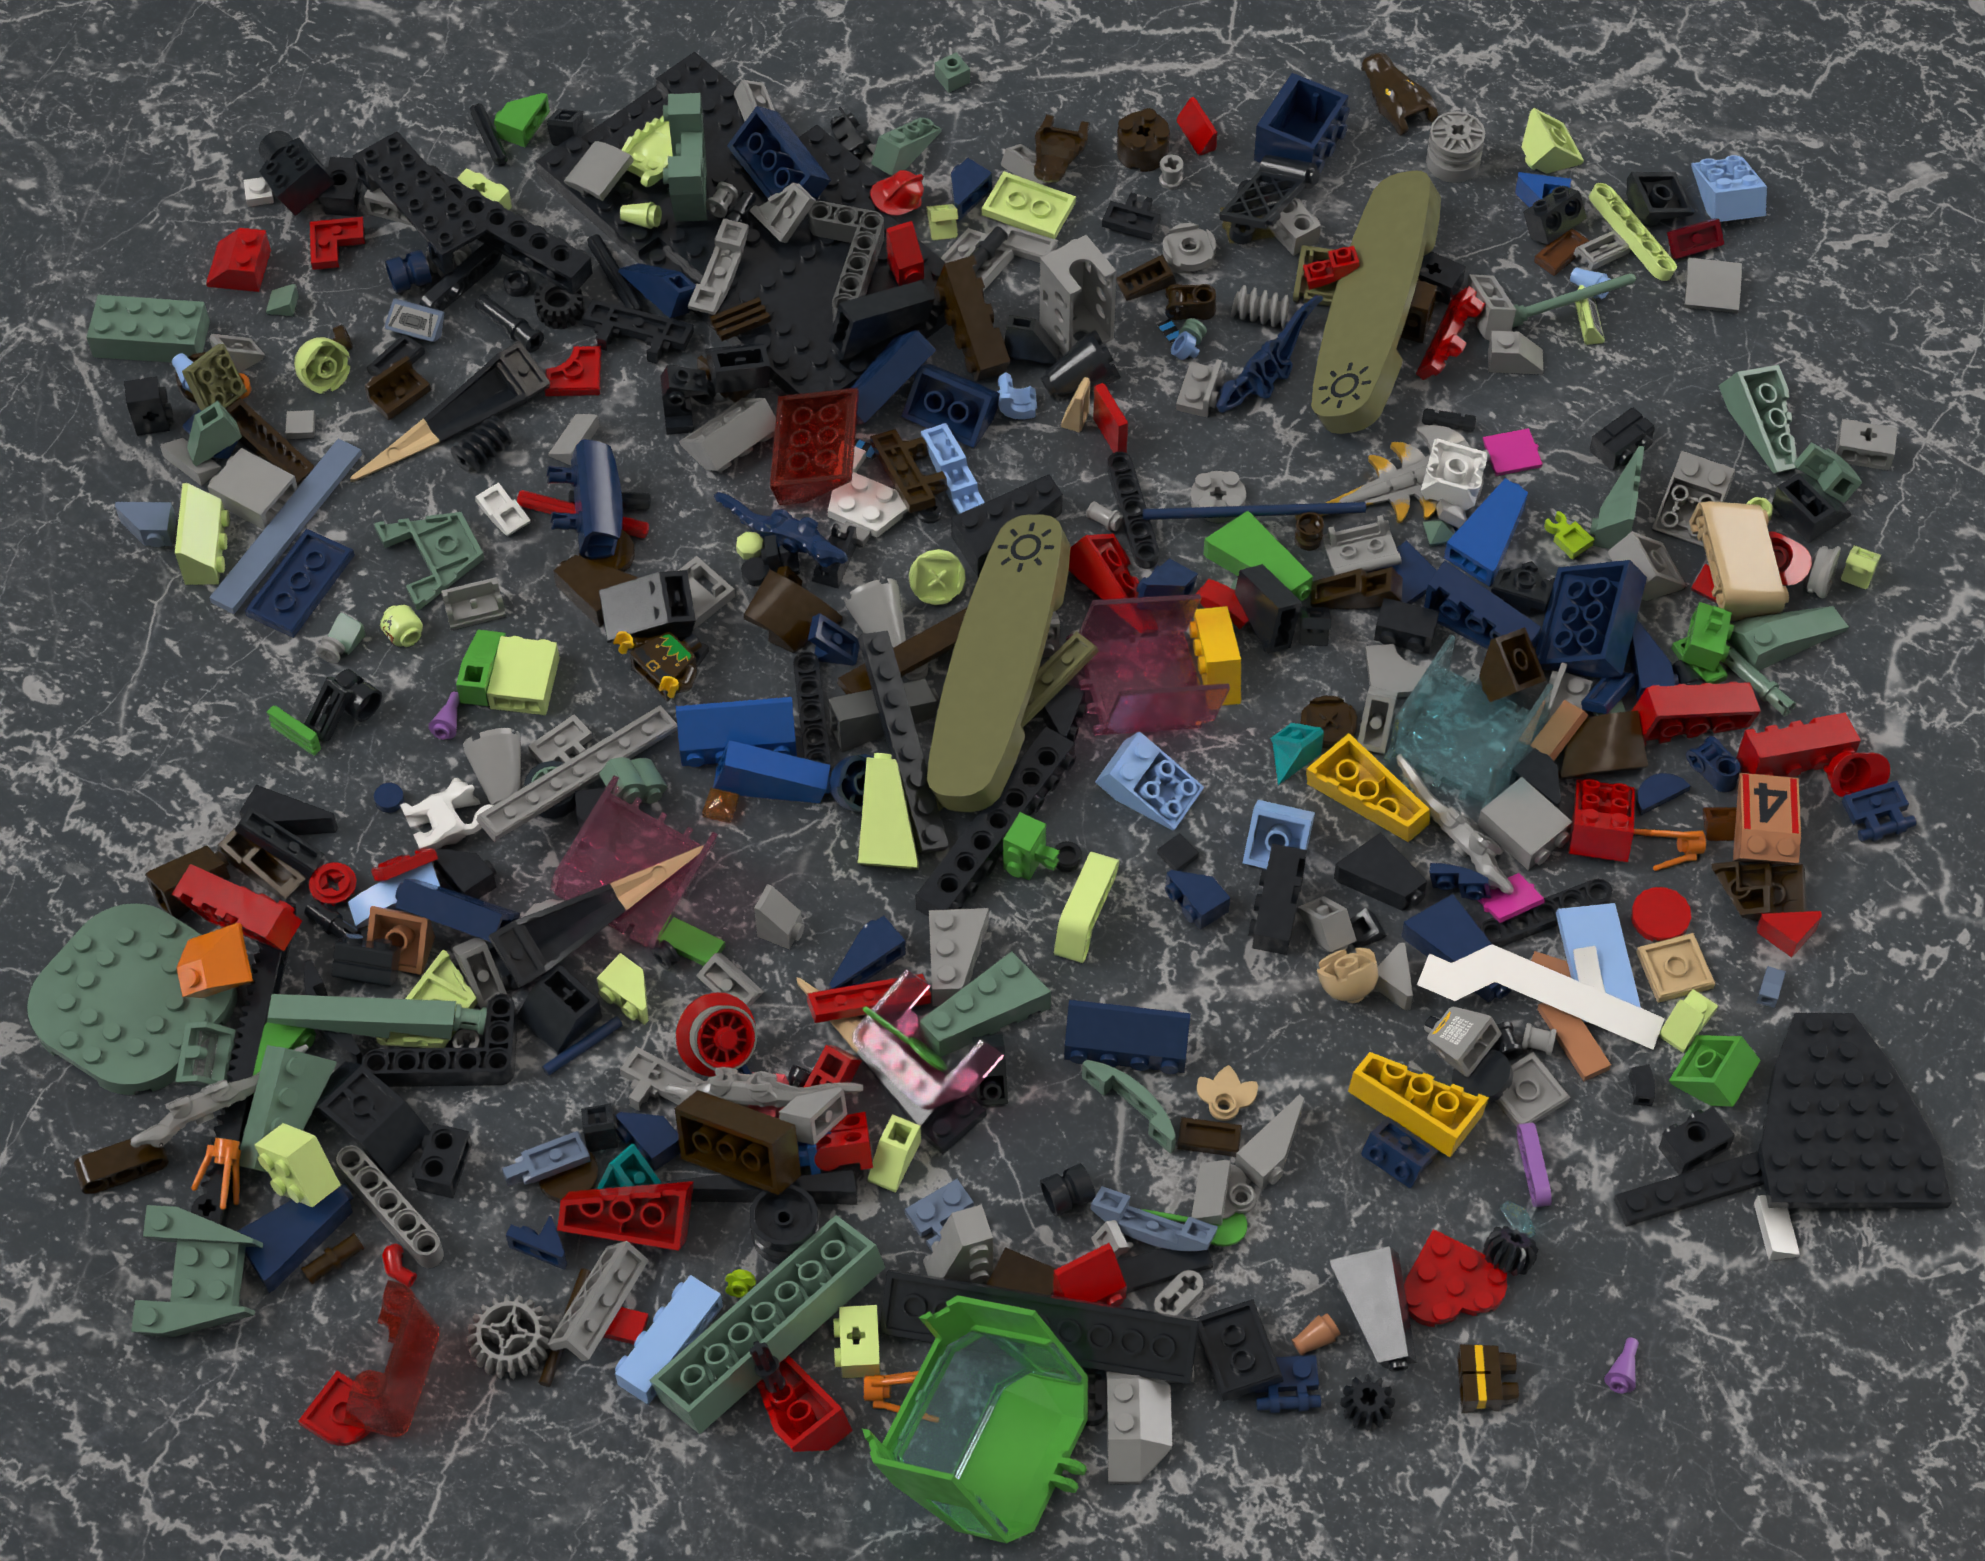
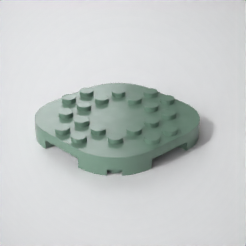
M123 904L106 909L88 920L42 970L30 990L27 1011L30 1024L39 1042L53 1056L55 1054L59 1055L97 1080L99 1086L108 1091L123 1095H135L136 1091L152 1089V1092L160 1090L176 1080L185 1023L208 1021L225 1026L236 1007L238 999L237 987L205 998L182 997L176 967L187 941L202 934L157 907L146 904ZM202 1035L200 1045L207 1039L208 1036Z

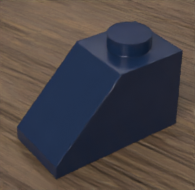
M969 158L960 165H956L950 175L953 205L957 208L958 219L956 220L958 222L992 191V172Z

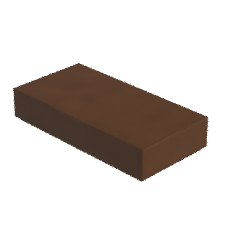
M1572 228L1535 255L1534 262L1555 276L1576 258L1574 255L1576 247L1589 242V240Z

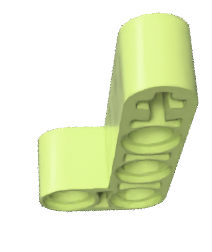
M1095 852L1089 853L1061 914L1054 955L1084 963L1090 946L1092 929L1116 878L1119 859Z

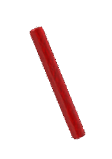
M521 490L517 496V503L525 508L548 514L552 512L576 514L575 503ZM623 516L622 530L628 535L646 538L649 532V524Z

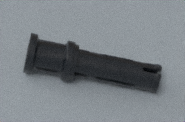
M481 294L478 297L484 304L475 301V308L482 311L504 328L510 339L520 341L529 353H533L540 348L544 341V334L541 331L532 329L524 318L514 317L489 298L487 294Z

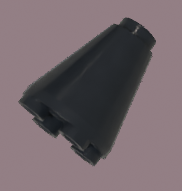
M1096 330L1086 334L1045 372V376L1041 377L1050 397L1056 394L1057 396L1076 392L1084 377L1089 378L1090 388H1094V386L1101 383L1105 385L1110 384L1121 378L1115 365L1109 364L1114 360L1106 346L1100 347L1103 342Z

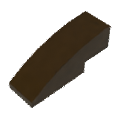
M1393 567L1371 573H1366L1362 568L1315 580L1312 581L1311 606L1329 607V609H1359L1382 606L1384 598L1402 602L1403 578Z
M234 829L218 844L217 851L222 853L229 863L260 886L284 900L306 879L296 869L235 832Z

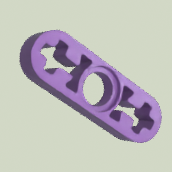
M1533 1122L1518 1124L1517 1140L1532 1204L1535 1208L1550 1206L1552 1201L1551 1189L1536 1126Z

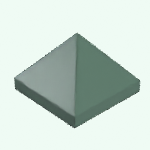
M1441 519L1423 522L1430 547L1447 544V541L1455 534L1454 527Z

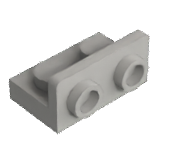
M1217 359L1214 367L1190 362L1176 402L1177 411L1208 417L1210 408H1215L1218 401L1219 392H1216L1217 387H1222L1226 371L1222 370V360Z
M1561 663L1559 671H1553L1548 684V687L1552 688L1550 695L1544 693L1539 709L1544 711L1542 722L1547 723L1564 700L1582 709L1581 701L1590 692L1593 681L1566 673L1567 664Z

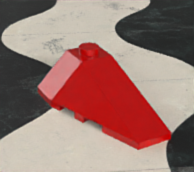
M1085 535L1070 548L1069 571L1140 631L1154 630L1158 627L1150 607H1139L1136 605L1139 595L1136 592L1139 581L1137 577L1130 575L1127 567L1131 562L1115 535Z
M789 1355L780 1362L779 1370L786 1381L785 1387L781 1391L777 1383H774L777 1390L776 1393H771L766 1389L763 1379L757 1383L775 1434L793 1452L828 1451L853 1431L843 1409Z

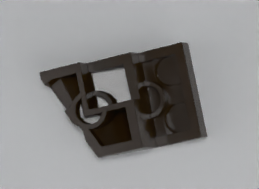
M769 570L746 609L744 620L769 631L768 642L795 653L809 642L808 636L813 616L821 613L837 625L842 622L843 616L805 588Z
M1638 711L1617 712L1586 718L1564 747L1563 754H1565L1562 769L1558 771L1559 779L1612 774L1616 771L1640 770L1648 767Z
M1739 861L1711 864L1714 873L1742 918L1759 921L1761 914L1807 911L1805 867L1803 864L1773 867L1771 862L1741 865Z

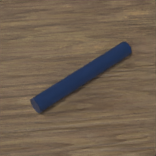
M615 1016L543 1065L542 1069L546 1075L550 1076L622 1027L621 1020L618 1016Z

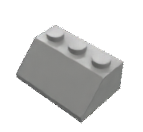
M742 398L683 438L679 443L705 470L721 472L732 465L731 460L737 456L743 457L753 450L752 446L759 441L765 442L774 436L773 431L781 425L765 398Z

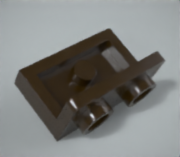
M408 356L394 362L388 369L378 376H374L365 384L368 402L388 421L431 391L430 384L413 369L411 359Z

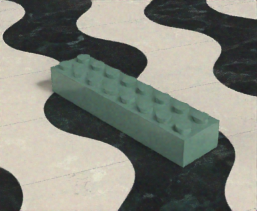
M835 1215L650 1379L661 1403L698 1434H701L762 1379L755 1372V1362L750 1354V1349L754 1346L753 1343L755 1341L767 1343L772 1355L777 1357L780 1363L835 1314L839 1307L845 1305L886 1268L876 1244Z

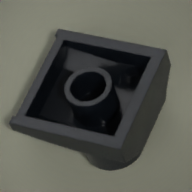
M1631 172L1628 176L1626 195L1636 217L1643 225L1656 226L1661 219L1686 217L1694 214L1695 211L1685 195L1676 172Z

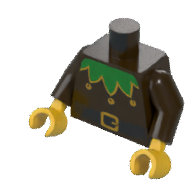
M624 631L617 633L613 644L620 645L618 651L621 654L631 651L632 668L667 702L674 698L675 694L692 689L697 675L694 653L702 648L699 639L695 635L691 634L680 642L671 632L643 638L632 637Z

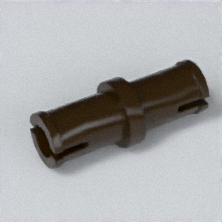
M353 1232L333 1248L327 1247L324 1249V1254L305 1267L303 1266L301 1270L309 1282L314 1284V1282L333 1269L339 1270L342 1268V1263L365 1248Z

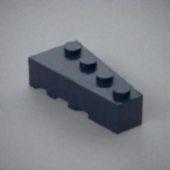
M1444 560L1429 581L1424 607L1439 611L1438 624L1488 649L1492 639L1525 627L1533 648L1537 645L1541 626Z

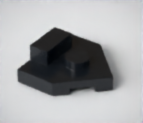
M1531 561L1513 570H1510V568L1499 570L1491 593L1500 599H1504V602L1520 613L1529 615L1531 608L1545 611L1553 586L1546 578L1543 579L1537 572V566Z

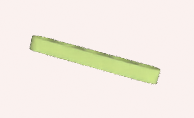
M1604 183L1595 184L1589 194L1591 203L1625 240L1629 248L1654 277L1662 281L1670 280L1677 269L1675 261L1613 188Z

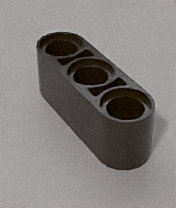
M130 1138L77 1158L74 1162V1168L81 1191L84 1194L99 1193L164 1169L169 1163L164 1146L154 1147L151 1144H144L139 1147H133L130 1144Z

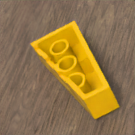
M1350 733L1306 768L1307 785L1407 842L1411 841L1430 824V809Z
M1371 1052L1353 1072L1348 1088L1349 1093L1386 1117L1391 1118L1448 1157L1453 1155L1482 1118L1489 1097L1479 1093L1478 1096L1463 1091L1464 1088L1452 1084L1448 1086L1435 1081L1434 1076L1424 1072L1423 1074L1407 1070V1066Z

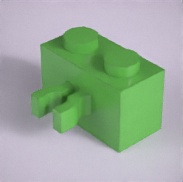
M1699 602L1690 619L1682 661L1715 672L1719 662H1725L1729 653L1730 646L1726 645V641L1730 640L1734 625L1730 624L1732 612Z
M1020 812L1003 839V869L1007 870L1014 877H1023L1030 880L1040 863L1048 869L1055 870L1059 863L1057 858L1059 850L1046 846L1045 823Z

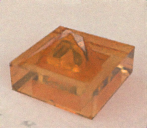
M710 788L702 811L703 817L731 824L739 801V794Z

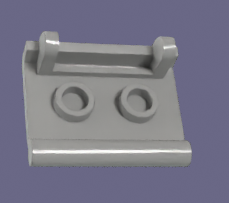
M1383 515L1377 516L1376 523L1335 532L1333 526L1328 527V534L1323 535L1324 547L1334 575L1359 568L1369 572L1402 564L1400 553L1397 551L1390 532L1389 521H1384Z

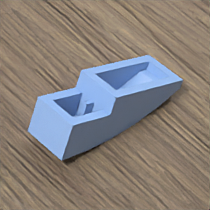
M432 862L388 880L381 881L348 901L356 929L368 926L371 906L407 912L395 907L397 903L395 898L396 890L404 879H417L440 887Z

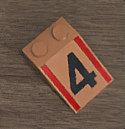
M1739 773L1733 861L1771 862L1774 865L1798 864L1801 842L1799 778Z

